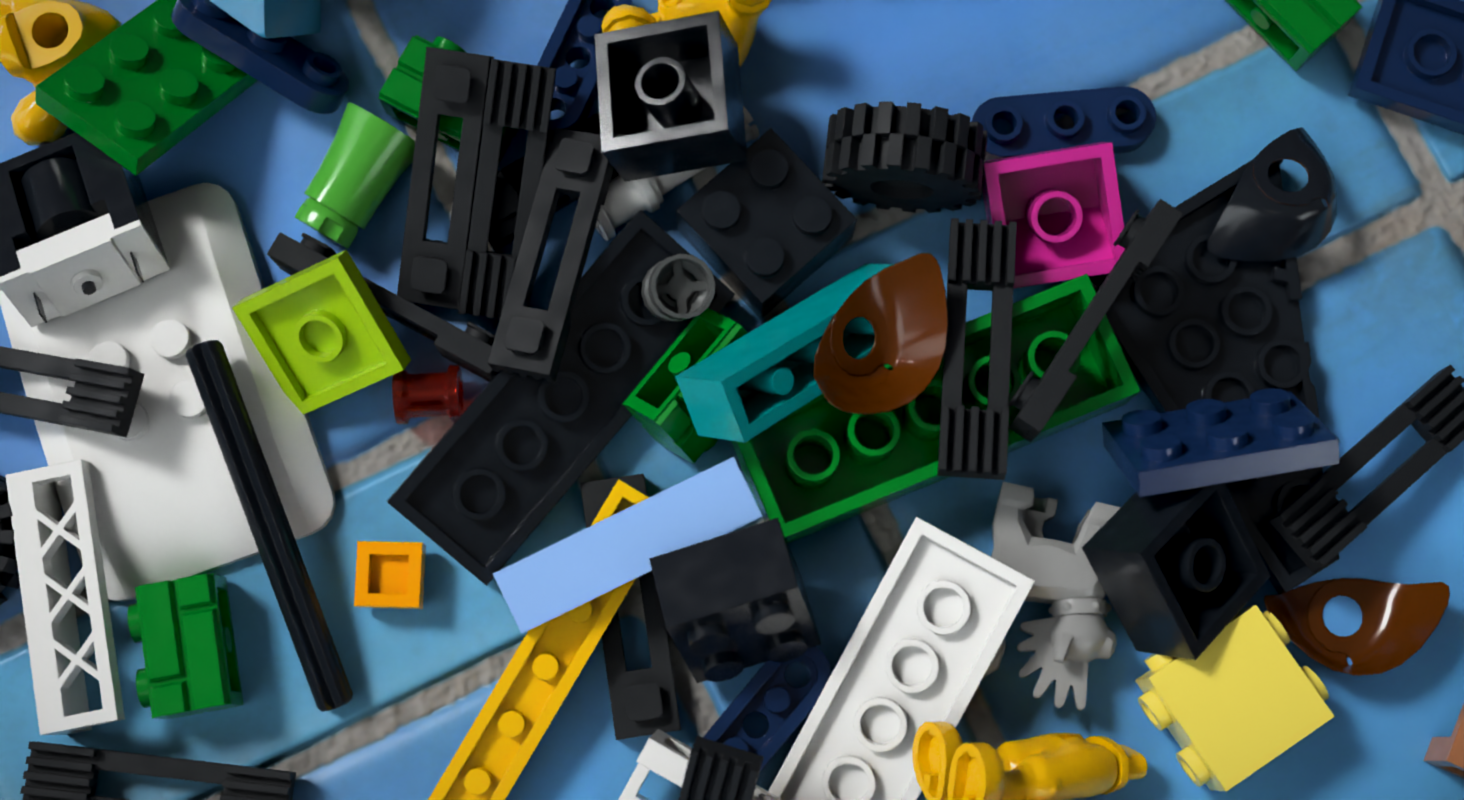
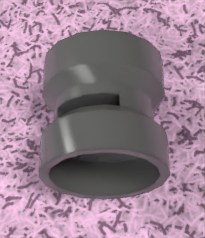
M677 254L665 258L648 270L642 281L641 294L646 308L653 316L667 322H679L698 316L709 307L715 295V280L711 269L703 260L693 255Z

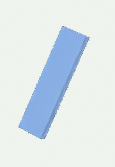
M732 457L493 573V576L521 634L652 571L650 558L728 534L763 516L735 458Z

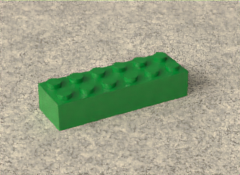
M1088 274L1013 303L1009 403L1031 371L1034 372V376L1041 379L1092 301L1096 292ZM991 313L966 322L962 406H964V409H971L972 406L979 407V410L987 409ZM1106 314L1069 369V372L1077 377L1041 433L1029 442L1008 429V453L1119 408L1141 392ZM943 359L938 372L928 387L911 403L895 410L867 415L846 413L831 405L825 396L821 394L745 443L731 441L764 522L778 518L786 539L790 543L948 478V476H937ZM884 364L885 368L893 370L891 365ZM1013 405L1009 406V426L1020 411Z

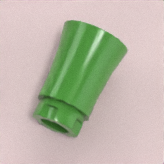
M348 102L336 135L318 171L304 192L309 198L301 205L295 218L348 249L359 230L358 227L365 230L386 195L400 176L413 163L415 141L381 118Z

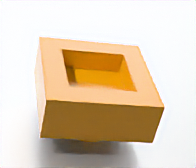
M357 541L354 606L358 608L423 609L426 545L422 542Z

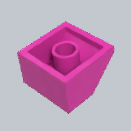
M1098 142L985 161L983 165L982 192L988 224H994L995 221H1002V225H1009V222H1017L1013 289L1071 280L1084 274L1096 276L1110 273L1125 248L1118 244L1117 246L1113 245L1124 228L1112 142Z

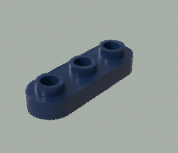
M209 0L176 1L171 13V19L182 34L306 110L320 114H329L338 110L349 89V80L343 72L341 65L334 58L324 53L313 51L291 36L269 39L260 37Z
M568 0L537 66L557 69L551 111L560 110L565 112L563 117L550 120L547 142H551L555 127L580 131L598 96L594 34L602 33L601 25L603 18L596 17L594 14L600 10H610L614 6L623 4L633 6L632 0ZM580 59L589 62L583 68L577 69L570 66L571 63Z
M1121 86L996 97L982 103L974 113L971 122L978 121L984 126L983 130H987L986 161L1098 142H1112L1114 154L1134 151L1145 143L1155 127L1156 111L1152 101L1142 91L1133 87ZM1119 108L1130 110L1134 114L1135 122L1131 124L1122 123L1116 117L1115 110ZM1059 113L1069 115L1074 122V127L1071 129L1058 127L1054 121V115ZM996 119L1009 121L1013 127V132L1006 135L999 134L994 130L992 121Z
M814 646L808 648L798 658L790 661H766L703 738L764 756L761 766L762 770L813 709L831 675L828 659L819 648ZM801 663L808 668L810 678L805 686L795 688L788 684L785 679V671L790 664ZM758 712L766 717L768 730L764 736L752 738L745 733L743 721L750 713Z

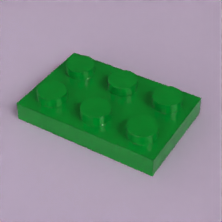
M177 0L155 1L36 86L35 104L135 176L258 81L182 34L171 19V13Z

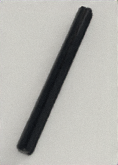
M208 340L196 344L186 350L185 356L316 706L321 712L339 708L352 699L353 693L224 347L218 340Z

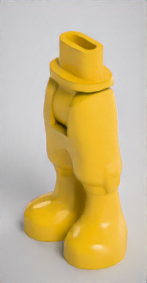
M944 721L925 722L919 727L912 747L913 767L917 782L927 800L1080 799L1099 794L1107 795L1126 786L1128 780L1142 779L1147 773V761L1141 753L1104 736H1090L1084 739L1077 733H1049L1027 739L1012 740L1001 744L995 749L987 743H964L953 724Z

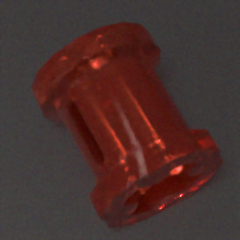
M449 365L447 372L408 373L405 368L403 371L394 374L392 397L396 423L404 425L408 424L411 418L449 416L451 421L455 422L464 412V387L460 365Z

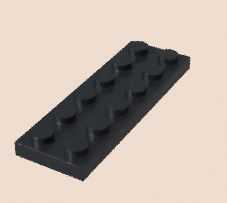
M641 210L632 217L581 277L570 316L572 324L556 382H548L544 378L536 380L533 376L529 375L528 378L521 377L519 373L510 375L501 370V373L498 372L386 500L387 503L486 586L494 578L493 573L501 570L629 420L632 414L622 403L694 318L679 322L663 321L653 316L644 304L641 294L642 281L648 270L667 257L677 254H691ZM713 275L715 295L708 308L720 313L735 293Z

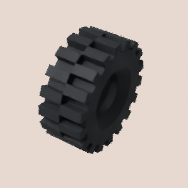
M879 102L878 107H873L868 103L855 104L854 110L844 107L837 111V115L832 114L829 117L822 183L830 191H835L834 195L841 199L853 198L852 203L863 206L869 203L876 204L877 209L889 210L891 207L902 208L904 212L916 213V209H925L928 213L941 212V208L955 211L962 209V205L970 207L976 204V200H980L982 197L987 130H983L984 126L978 121L970 122V117L962 113L949 115V109L937 106L931 110L921 108L922 104L907 102V107L895 106L894 102Z

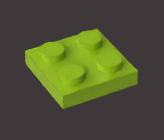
M347 249L241 299L232 307L279 386L303 415L403 371L411 362V358Z

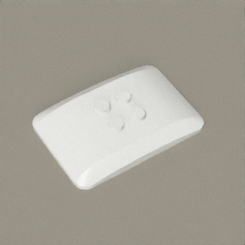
M195 184L148 201L170 270L141 282V285L65 317L58 316L47 321L48 323L44 322L32 328L0 289V306L13 349L128 367L145 374L127 438L34 420L48 466L80 459L89 462L108 599L118 602L135 599V587L201 575L259 554L185 356L186 350L196 344L208 340H218L222 343L295 540L312 535L326 527L332 519L336 507L334 490L308 413L303 415L283 392L232 309L241 299L264 289L265 286L238 206L230 193L216 184ZM19 371L27 397L63 403V400L70 401L71 395L66 394L67 386L74 387L75 381ZM71 479L54 482L64 514H66L74 502ZM76 523L71 531L79 536ZM76 547L79 558L82 563L81 550Z

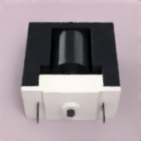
M76 132L51 143L47 141L42 142L39 148L0 163V289L31 328L44 322L48 323L47 321L58 316L65 317L141 285V282L170 270L139 175L135 176Z

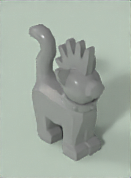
M1003 482L992 522L993 551L991 557L1035 580L1025 599L1026 602L1052 604L1049 608V613L1052 614L1051 618L1026 621L1021 623L1019 627L1022 632L1030 634L1032 637L1020 642L1016 647L1017 651L1035 652V654L1020 669L1018 675L1020 678H1025L1041 668L1042 671L1034 688L1033 697L1036 699L1040 698L1050 684L1055 681V707L1057 709L1063 707L1069 688L1072 687L1075 706L1077 710L1081 711L1086 706L1088 662L1094 659H1109L1117 646L1116 634L1107 626L1103 618L1107 616V612L1111 611L1112 606L1104 599L1106 593L1082 547L1121 507L1095 502L1091 510H1087L1081 523L1078 524L1072 544L1043 538L1042 528L1044 522L1051 520L1055 516L1058 500L1049 497L1035 498L1033 488ZM1005 638L983 678L998 670L1006 649Z

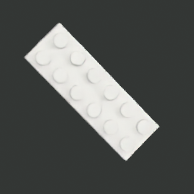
M916 516L768 792L782 800H917L922 790L917 782L913 767L912 747L919 727L925 722L944 721L953 724L956 728L1035 580Z

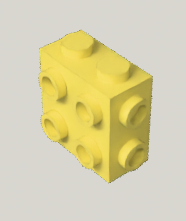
M1257 605L1242 608L1196 660L1151 654L1144 660L1150 670L1135 680L1144 693L1138 697V702L1145 715L1158 730L1162 731L1168 728L1182 750L1176 753V758L1182 769L1198 787L1206 784L1209 790L1227 792L1335 717L1324 702L1329 698V694L1323 682L1309 667L1303 666L1300 668L1286 648V645L1290 643V638L1283 625L1271 612L1270 614L1268 611L1262 613Z

